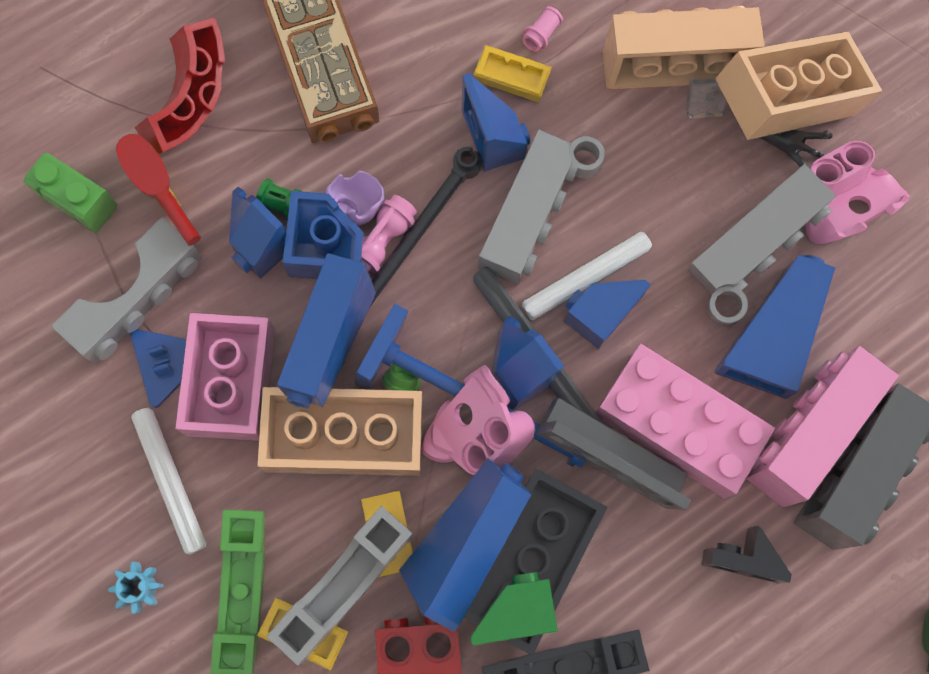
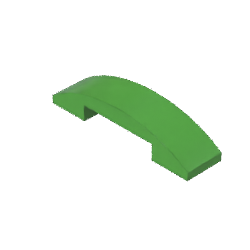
M223 510L220 551H223L218 625L217 632L213 634L211 674H254L264 584L265 511Z

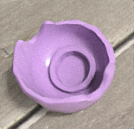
M359 170L349 178H344L342 174H339L325 189V193L332 196L339 204L340 209L357 226L370 222L379 212L384 201L383 186L377 178L365 171Z

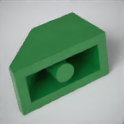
M537 572L512 576L514 584L504 586L471 633V645L558 632L549 579L539 580Z

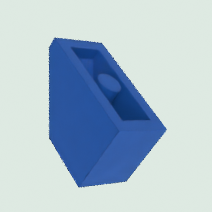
M646 280L593 283L584 293L578 289L565 305L569 311L564 322L599 349L640 301L651 284Z

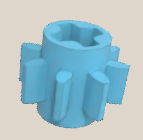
M131 562L130 572L122 570L114 572L118 580L115 586L108 588V591L116 593L119 598L115 605L117 609H122L131 603L132 614H139L142 611V603L149 605L158 604L154 595L156 589L163 588L164 584L156 583L153 578L157 571L155 567H149L141 573L142 567L140 562ZM133 580L141 581L138 585L139 590L142 591L140 595H131L134 591V587L131 585Z

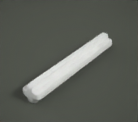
M639 232L524 300L522 303L524 313L530 320H535L570 299L578 289L580 291L585 290L591 284L600 281L647 253L652 247L650 239L644 232Z
M150 408L140 409L132 414L131 419L184 552L186 554L197 553L206 547V541L154 411Z

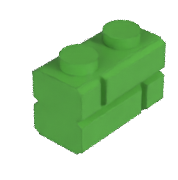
M47 152L42 154L23 180L38 197L78 223L80 222L95 234L99 232L118 206L105 189Z

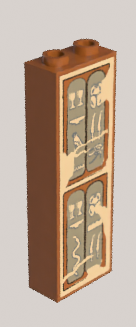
M262 0L311 142H330L337 139L341 134L353 130L358 132L365 131L375 123L380 122L376 100L339 0Z

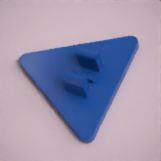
M137 329L131 332V339L149 404L154 408H158L181 384L187 339Z

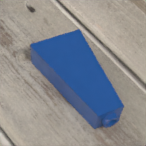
M327 253L277 386L287 397L286 401L290 404L309 409L310 404L324 407L376 294L365 263Z
M799 255L793 260L717 365L715 374L784 399L796 394L801 384L835 267L825 264L821 258L812 255Z
M487 458L399 570L423 615L453 632L461 624L531 497V493L521 483L524 476L509 463L505 462L501 467Z

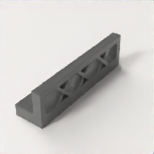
M553 399L536 432L538 435L665 509L687 510L691 499L680 493L688 476L687 473L562 399Z

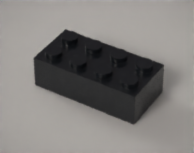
M535 468L525 486L531 493V497L464 618L478 625L504 586L514 584L512 576L534 572L538 573L539 580L549 579L555 611L607 506ZM543 634L504 641L533 656Z

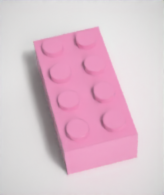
M641 343L596 411L603 422L656 456L687 473L689 477L723 499L738 493L775 430V427Z
M861 346L847 354L841 351L832 362L827 360L814 376L818 382L811 390L805 389L792 406L797 409L796 412L789 419L783 418L775 427L771 435L775 440L767 449L764 448L746 479L782 508L809 500L899 375Z

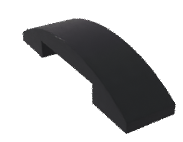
M640 630L577 642L535 652L533 656L527 654L482 666L483 674H639L650 671Z

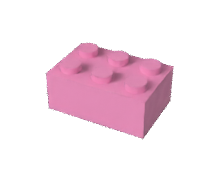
M190 313L175 427L177 431L186 437L259 441L263 387H269L275 337V328L269 318Z

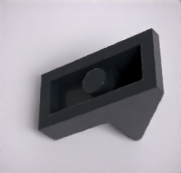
M759 526L747 529L743 554H741V547L726 543H717V548L705 549L703 552L702 566L777 584L791 582L792 574Z

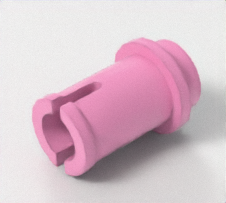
M545 7L534 24L524 29L523 44L533 52L545 49L548 46L549 37L563 21L561 13L554 7Z

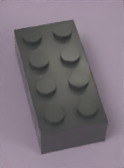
M899 383L890 387L815 492L806 501L793 524L832 550L863 546V544L870 543L879 530V524L876 523L883 510H888L894 504L899 495V491L896 489L902 477H907L916 467L919 458L915 455L921 444H926L929 441V402Z

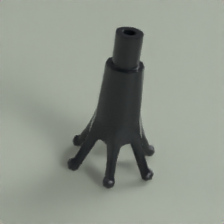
M794 129L759 138L785 152L801 167L806 163L800 157V151L808 152L818 158L824 156L823 152H819L805 144L806 139H831L833 134L827 130L823 132H804Z

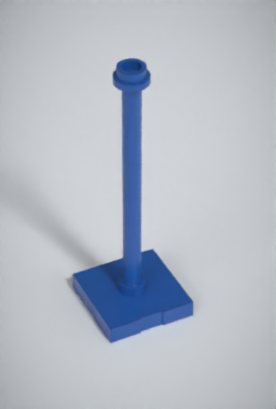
M394 303L356 372L355 385L364 390H369L383 363L389 367L391 364H394L455 397L465 384L399 350L401 346L395 343L404 326L408 310ZM534 422L535 432L533 439L569 457L567 465L571 467L576 465L582 468L585 461L538 435L536 432L540 424Z

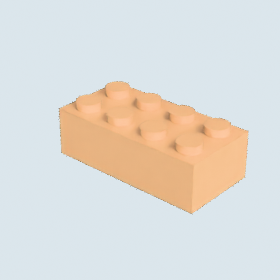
M733 6L728 9L714 10L701 7L692 11L675 12L670 9H663L655 13L626 11L613 15L602 51L606 89L718 84L715 78L737 52L765 47L759 7L745 8L744 6Z
M849 32L739 51L715 78L747 140L855 116L882 92Z
M263 387L257 467L265 473L420 476L422 391L331 389L324 407L310 404L309 409H305L287 402V397L279 387Z

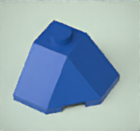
M237 187L232 191L229 243L235 251L232 259L246 274L252 270L261 279L283 259L286 231L283 224L256 197L250 195L246 199V192Z
M291 191L282 262L288 276L318 279L327 253L361 262L364 234L355 222H352L340 209L339 204L332 196L327 193Z
M510 316L504 320L498 332L492 375L509 397L508 408L515 411L548 389L564 368V365L540 333L533 329L526 333L518 329L521 327L520 322Z

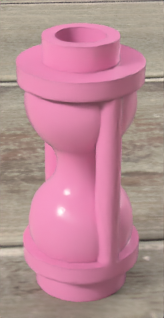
M393 195L390 200L386 199L383 202L382 208L377 214V225L368 236L363 238L361 262L365 263L368 272L377 273L379 271V265L385 258V247L393 237L403 234L415 222L416 209L407 200L398 195Z

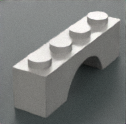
M162 217L135 243L140 257V270L135 283L124 295L103 303L89 302L79 298L51 325L82 356L95 365L100 360L110 357L117 349V343L128 332L131 333L137 330L144 322L145 315L155 305L165 302L171 295L172 288L182 278H187L193 274L198 267V261L202 256L195 246H188L181 234Z
M380 506L353 537L349 546L330 570L303 598L294 604L266 637L297 666L304 664L414 537L413 533L384 507Z

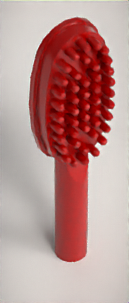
M128 134L123 136L116 145V153L126 175L144 194L156 197L188 246L199 242L201 236L169 191L170 178L159 154L140 135Z

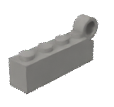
M538 130L479 255V269L488 267L496 276L516 285L519 284L523 274L528 277L530 276L538 256L533 254L537 243L545 244L553 225L547 222L552 211L559 213L567 193L561 190L566 180L573 182L575 176L583 179L591 178L601 169L605 150L597 139L590 136H582L570 143ZM581 150L589 151L595 156L596 162L590 165L581 164L576 160L574 154Z
M806 164L801 166L691 263L688 271L711 294L707 303V312L710 319L716 324L731 326L739 322L748 309V300L743 293L748 284L744 279L754 271L761 275L776 261L772 255L783 246L788 251L804 237V234L800 231L809 222L814 226L818 225L832 212L828 205L836 198V195ZM723 295L733 297L739 305L738 314L734 317H724L719 314L715 307L716 299Z

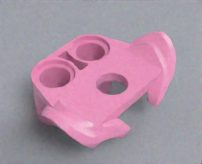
M863 141L848 142L817 159L812 164L811 171L836 195V198L828 205L832 212L816 226L811 222L805 226L806 234L811 242L826 244L862 233L868 228L866 225L868 222L886 212L890 216L894 215L909 201L910 195L898 184L891 174L882 168L875 170L871 167L875 159V151L868 143ZM852 200H862L869 206V211L864 214L855 213L850 209L849 202Z
M483 365L464 378L465 386L451 402L447 400L443 403L431 423L421 447L422 453L428 459L441 463L455 461L472 475L476 474L487 458L501 467L505 462L510 464L531 442L535 432L534 422L526 412L508 411L507 405L510 402L508 395L500 383L493 377L490 369ZM464 403L472 410L473 416L469 425L462 422L459 414L460 408Z

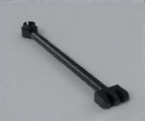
M463 147L454 154L453 168L450 175L371 280L376 291L371 305L460 184L464 183L466 179L474 178L479 174L482 159L478 151L476 152L475 150L473 152V148ZM473 154L472 158L474 161L472 163L466 164L462 162V157H471Z

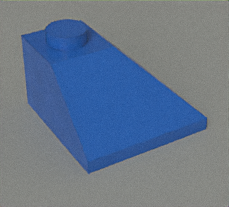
M470 73L462 75L461 110L476 151L481 155V164L484 172L525 159L527 145L530 144V135L524 123L519 124L516 113Z

